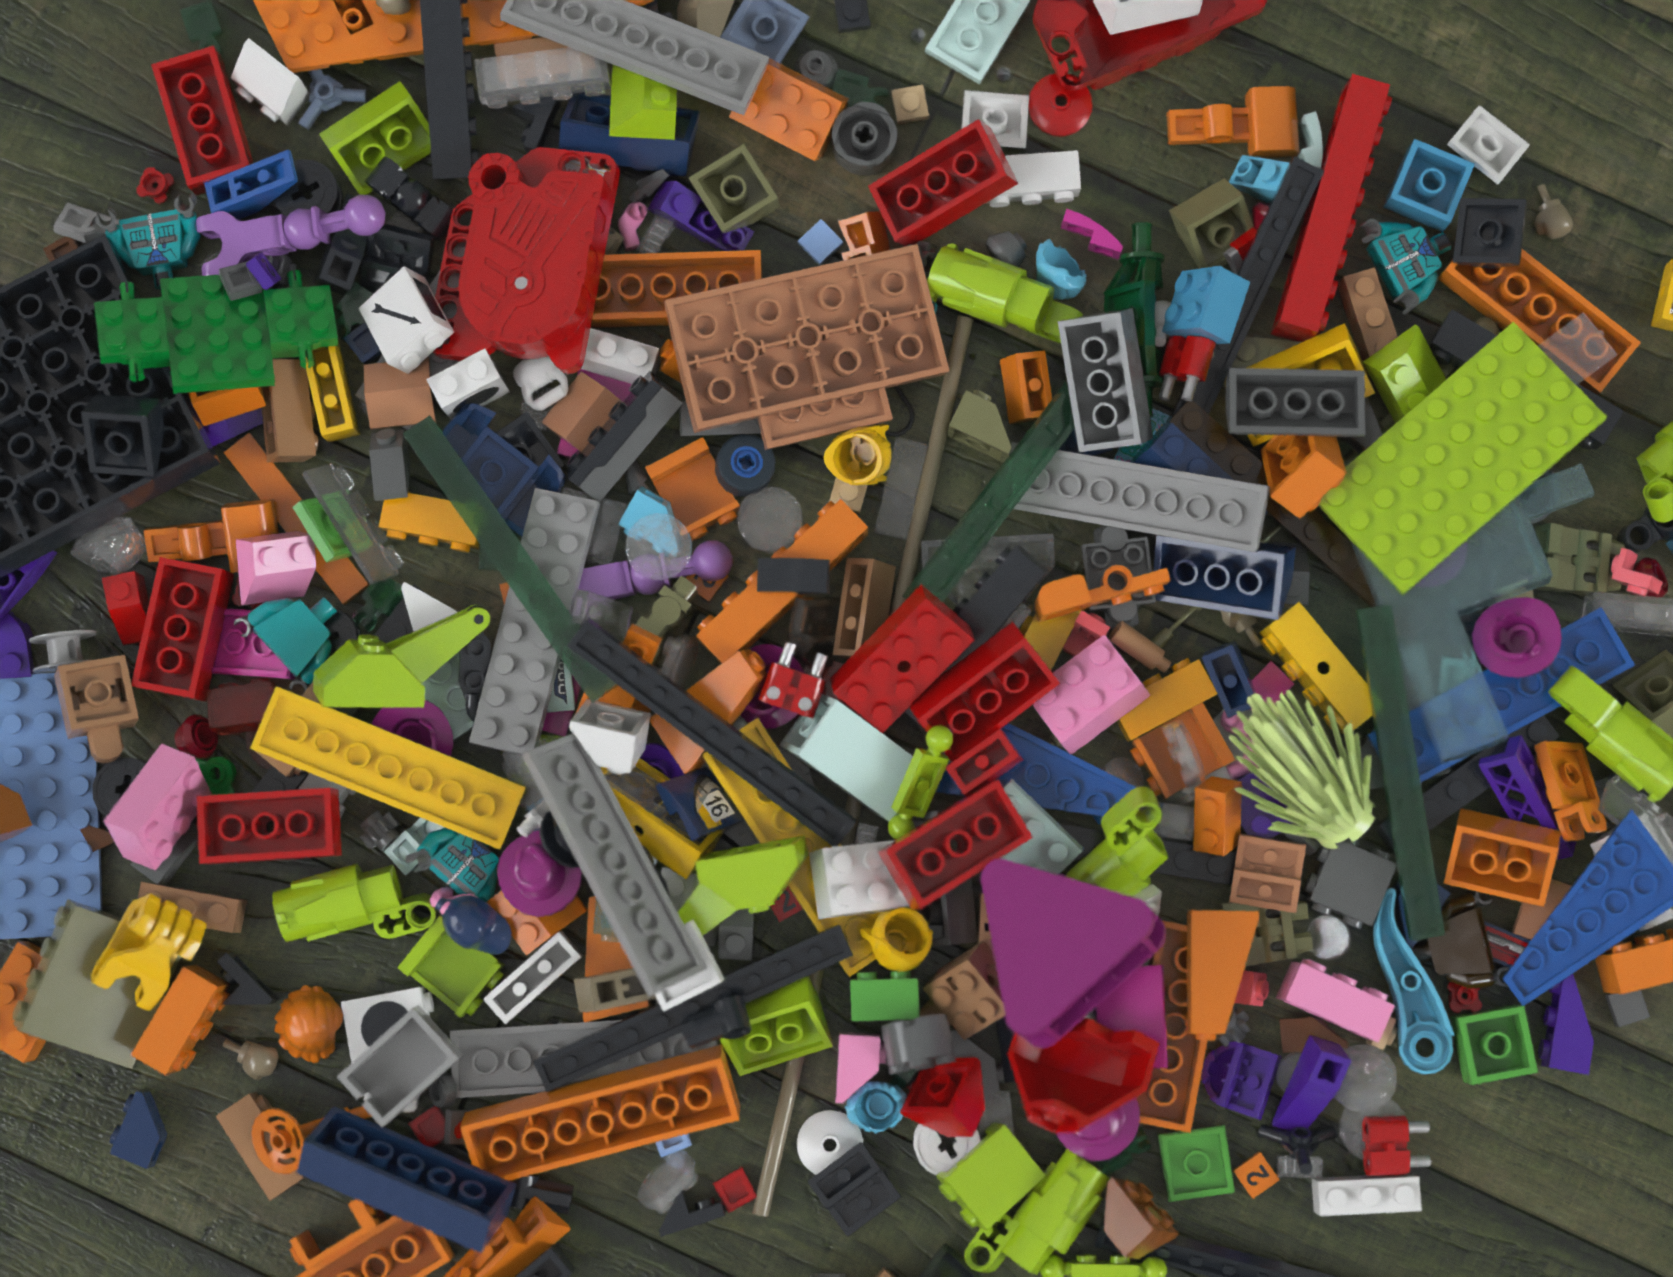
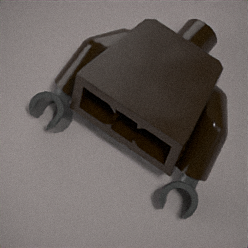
M1472 890L1470 893L1447 901L1432 919V925L1426 928L1428 941L1415 943L1413 948H1411L1419 962L1423 963L1433 960L1436 974H1444L1448 981L1469 989L1489 987L1493 984L1508 987L1505 981H1500L1499 976L1502 971H1508L1509 968L1495 966L1481 907L1490 904L1493 898L1482 901L1479 898V892Z

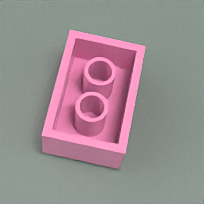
M1104 634L1053 672L1060 684L1035 702L1033 706L1062 746L1072 755L1151 695Z
M161 744L106 817L104 823L123 858L156 871L160 864L170 856L173 846L181 835L188 831L192 820L197 815V796H209L212 794L195 757Z
M1302 959L1301 963L1291 961L1276 995L1277 999L1364 1039L1375 1042L1380 1041L1395 1006L1386 1001L1388 998L1387 994L1371 987L1363 986V989L1360 990L1355 987L1358 981L1340 973L1336 974L1333 972L1332 976L1325 974L1327 967L1310 959Z

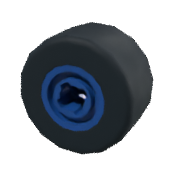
M741 434L730 438L723 444L715 462V474L719 484L727 492L741 497L759 494L767 487L775 471V457L772 449L765 450L763 439L755 435Z

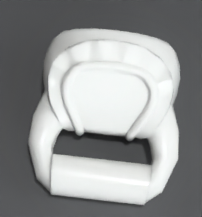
M549 356L539 359H524L515 366L513 371L514 379L521 387L522 396L526 404L534 410L543 411L567 396L569 390L567 377L554 365ZM553 380L560 382V385L533 400L532 395L534 392H538L539 389L552 383Z

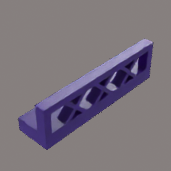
M1522 735L1509 738L1504 753L1480 758L1478 765L1509 819L1523 822L1522 816L1527 814L1537 818L1540 822L1539 826L1559 830L1554 812L1561 809H1552L1551 802L1546 796V785L1542 771L1539 769ZM1506 764L1511 775L1507 778L1497 774L1492 767ZM1509 788L1523 793L1526 798L1524 803L1511 799L1507 794ZM1560 833L1556 860L1572 857L1577 841H1565Z

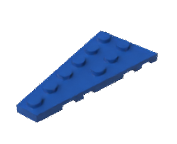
M1010 723L1001 728L1021 755L1023 761L996 780H999L1002 787H1004L1013 779L1042 808L1103 817L1128 792L1136 788ZM947 770L944 771L935 792L965 796Z
M1632 809L1628 811L1502 977L1521 1005L1525 1006L1673 906V865Z

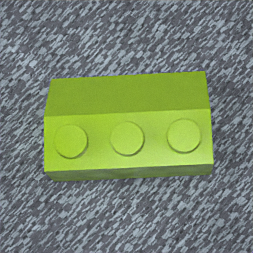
M613 65L609 136L675 140L677 89Z
M400 81L319 134L360 195H367L373 191L365 183V179L384 156H387L405 170L431 153L429 123Z
M1417 325L1409 328L1362 362L1395 424L1446 380Z
M809 976L745 1003L752 1031L736 1039H720L739 1076L833 1047L819 996Z

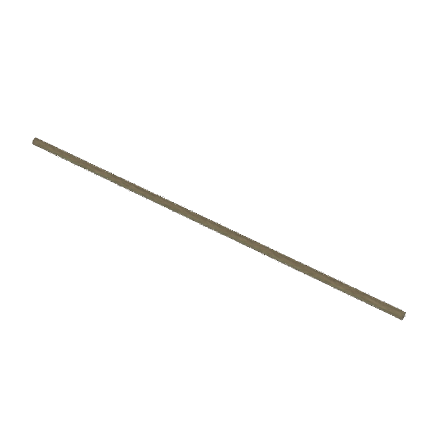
M957 317L947 360L950 371L944 374L889 617L911 595L973 324V319L969 317ZM849 795L845 811L857 820L856 824L840 842L842 846L854 844L862 804ZM825 968L808 975L818 996ZM805 1056L789 1060L786 1063L756 1193L757 1197L753 1206L752 1213L755 1215L769 1216Z

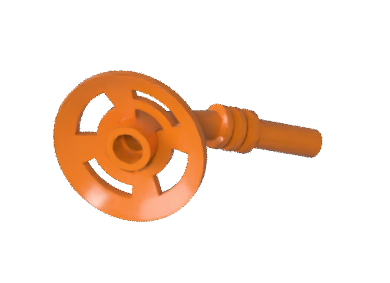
M363 1106L353 1109L344 1108V1111L363 1119L372 1117ZM271 1108L261 1112L256 1117L252 1127V1142L257 1156L268 1169L275 1173L290 1174L295 1172L298 1168L303 1144L306 1140L305 1137L311 1134L323 1118L300 1125L291 1114L282 1109ZM273 1116H280L285 1118V1120L278 1119L273 1122L269 1119ZM278 1125H284L285 1127L282 1128V1129H279L277 1126H278ZM264 1131L270 1133V1143L273 1147L271 1152H269L266 1146ZM287 1148H291L292 1152L287 1153L284 1152V1150ZM295 1158L293 1163L280 1162V1159Z

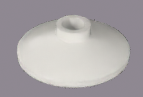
M825 1110L815 1113L804 1122L797 1137V1151L805 1167L817 1175L857 1144L863 1143V1137L860 1128L850 1122L845 1113ZM826 1139L835 1140L837 1146L833 1151H827L824 1148L823 1143Z

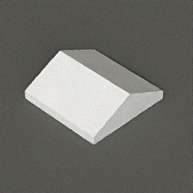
M965 91L962 129L980 119L992 129L1000 146L1026 148L1029 96Z
M1479 105L1447 145L1467 161L1475 163L1474 166L1496 184H1499L1530 144Z

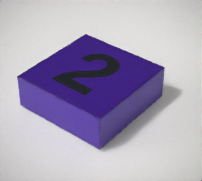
M263 252L246 263L247 268L265 290L282 279Z

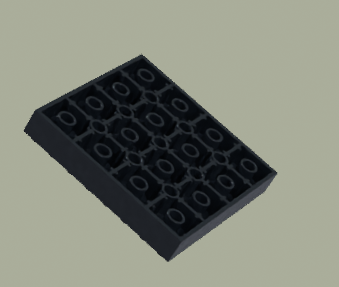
M105 234L0 288V578L221 464L188 394H173L170 367L143 369L145 378L142 381L138 380V371H135L136 382L130 380L129 365L121 363L101 364L94 302L120 300V284L125 282L127 293L128 282L134 284L125 263L119 257ZM134 284L135 298L142 299ZM96 394L157 398L161 400L164 433L155 477L90 472L81 412Z

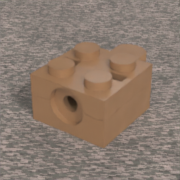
M125 655L58 666L54 678L67 739L87 736L91 756L95 761L100 763L115 761L123 750L120 730L134 727L139 719Z
M984 940L938 969L922 988L930 997V1000L922 1007L920 1017L945 1014L949 1026L952 1025L964 1040L1005 1016L995 955Z

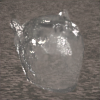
M121 515L78 537L70 553L78 560L101 572H111L118 575L130 570L147 550L144 537L131 518Z

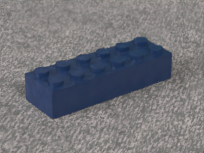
M335 1106L331 1108L304 1141L296 1172L314 1182L323 1184L344 1195L351 1196L374 1208L381 1209L406 1222H411L436 1235L448 1238L480 1253L483 1252L507 1217L516 1188L515 1183Z

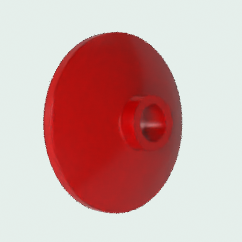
M1056 73L1050 74L1039 80L1032 88L1029 95L1028 111L1032 122L1042 132L1051 136L1065 137L1078 132L1086 125L1092 112V98L1087 87L1074 91L1067 90L1060 84ZM1070 74L1066 75V78L1072 77L1074 81H1078V78H1076L1075 76H1072ZM1064 97L1067 104L1065 106H1058L1055 103V99Z

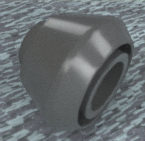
M818 49L803 53L797 59L794 71L827 88H830L835 83L838 75L835 59L829 53Z
M1009 231L990 235L986 242L987 251L992 258L1019 267L1026 257L1024 250L1027 249V245L1017 232L1013 235Z

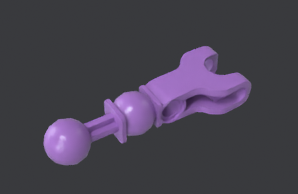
M359 194L349 200L344 210L326 213L317 206H313L311 209L298 208L289 213L287 217L279 214L277 216H266L248 221H241L224 211L203 215L196 219L197 232L210 239L221 238L223 243L222 251L218 257L202 265V276L219 275V269L247 262L263 252L266 258L269 255L276 257L297 251V249L310 250L318 246L321 241L325 244H330V233L350 229L357 235L371 236L378 232L385 223V210L382 203L376 197Z
M707 540L695 548L693 555L668 560L664 553H659V556L642 554L637 556L631 563L626 560L584 568L569 625L581 623L588 616L591 608L597 603L637 595V592L644 595H652L659 592L664 585L668 588L673 587L672 579L679 578L680 576L697 574L706 581L723 579L730 572L733 565L731 551L722 542Z

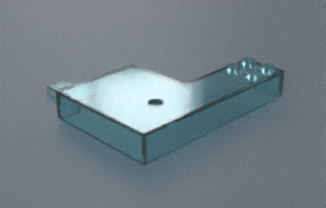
M1582 463L1536 480L1404 596L1399 593L1350 540L1442 765L1506 742L1509 736L1460 617L1550 583L1553 573L1530 520L1594 496V490Z

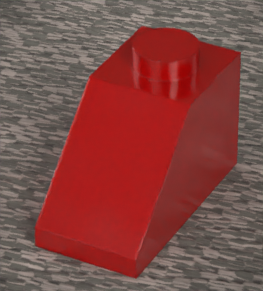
M132 571L102 578L108 611L123 646L140 643L149 606L144 576Z

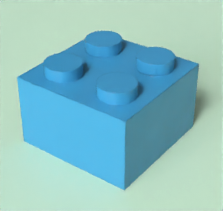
M1414 139L1405 152L1383 208L1443 232L1453 219L1475 163Z
M1221 266L1182 271L1175 283V293L1171 305L1165 313V323L1162 332L1170 336H1183L1185 338L1187 336L1205 337L1213 340L1216 344L1230 343L1250 282Z

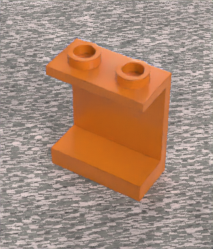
M703 437L645 467L660 497L671 503L678 531L683 540L690 538L691 541H695L708 533V527L716 523L723 526L737 518L736 513L741 510L740 505L735 500L733 494L727 492L719 484L715 474V460Z
M1203 702L1131 742L1134 748L1130 750L1134 761L1139 768L1143 765L1145 766L1150 775L1146 779L1150 789L1155 796L1161 794L1163 800L1217 769L1235 761L1233 754Z
M355 1199L348 1206L359 1222L360 1229L323 1252L319 1249L309 1230H306L289 1240L293 1246L290 1248L291 1255L299 1266L304 1265L306 1270H308L388 1218L383 1210Z

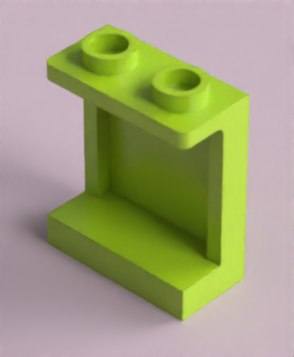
M439 915L397 968L406 976L413 977L455 1011L454 1014L461 1018L466 1013L472 1016L483 1002L479 998L487 987L493 990L503 978L504 974L501 972V969L505 964L493 954L475 949H465L456 944L447 935L442 923V915Z
M993 1122L985 1130L987 1136L949 1171H941L936 1175L942 1183L939 1186L941 1192L951 1202L956 1200L963 1209L960 1215L972 1228L977 1226L988 1230L1046 1176L1006 1125Z

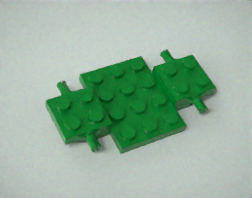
M293 270L287 273L288 288L263 290L262 293L230 301L219 275L160 279L162 297L135 298L134 284L128 282L127 293L125 282H123L119 286L121 292L120 300L94 302L101 364L121 363L129 365L130 380L136 382L135 371H138V380L142 381L145 378L143 369L170 367L173 394L275 386L272 359L300 357V366L306 368L307 357L308 368H311L315 364L312 350L320 347L338 346L330 285L302 286L301 272L295 270L294 280Z

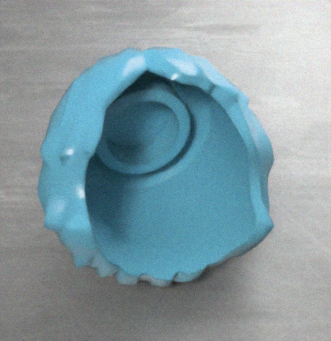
M1050 239L1040 243L1036 253V281L1054 287L1053 299L1064 300L1077 296L1086 284L1087 274H1085V270H1080L1077 261L1069 255L1068 251L1061 246L1055 247Z
M869 1081L847 1099L845 1106L846 1114L849 1121L859 1126L860 1129L877 1134L887 1130L888 1127L896 1126L902 1120L903 1115L900 1111L907 1096L899 1086L891 1085L888 1082Z

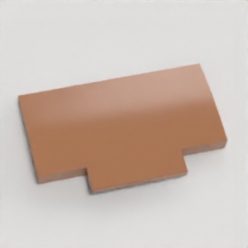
M918 244L664 301L694 433L758 419L765 450L849 431L856 427L884 423L893 419L886 388L942 376L950 371Z

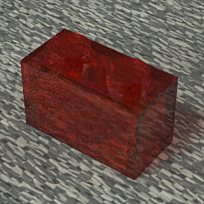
M256 678L250 680V684L222 683L218 685V689L207 690L209 729L220 736L257 731L277 685L267 678Z

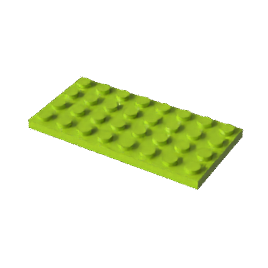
M1512 322L1345 467L1346 474L1342 482L1336 488L1330 489L1321 498L1318 506L1399 593L1404 596L1600 426L1607 416Z

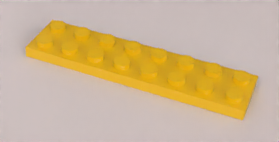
M276 686L250 748L497 849H501L526 790L525 786L330 707H323L318 702Z
M758 718L739 729L741 733L792 770ZM707 751L702 754L703 759L759 843L805 835L808 857L788 887L818 932L840 924L853 952V956L838 962L846 975L851 977L874 961L876 955L870 942L860 936V928L873 927L877 917L882 912L818 920L809 853L833 846Z

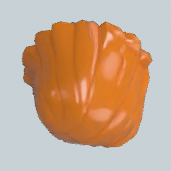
M303 985L300 990H294L289 993L288 998L284 999L283 1003L280 1004L281 1009L274 1018L277 1021L274 1031L280 1034L278 1041L280 1046L288 1050L294 1058L301 1057L308 1062L318 1063L321 1057L323 1059L328 1058L335 1051L336 1031L343 1021L341 1007L320 986L312 988L308 985Z

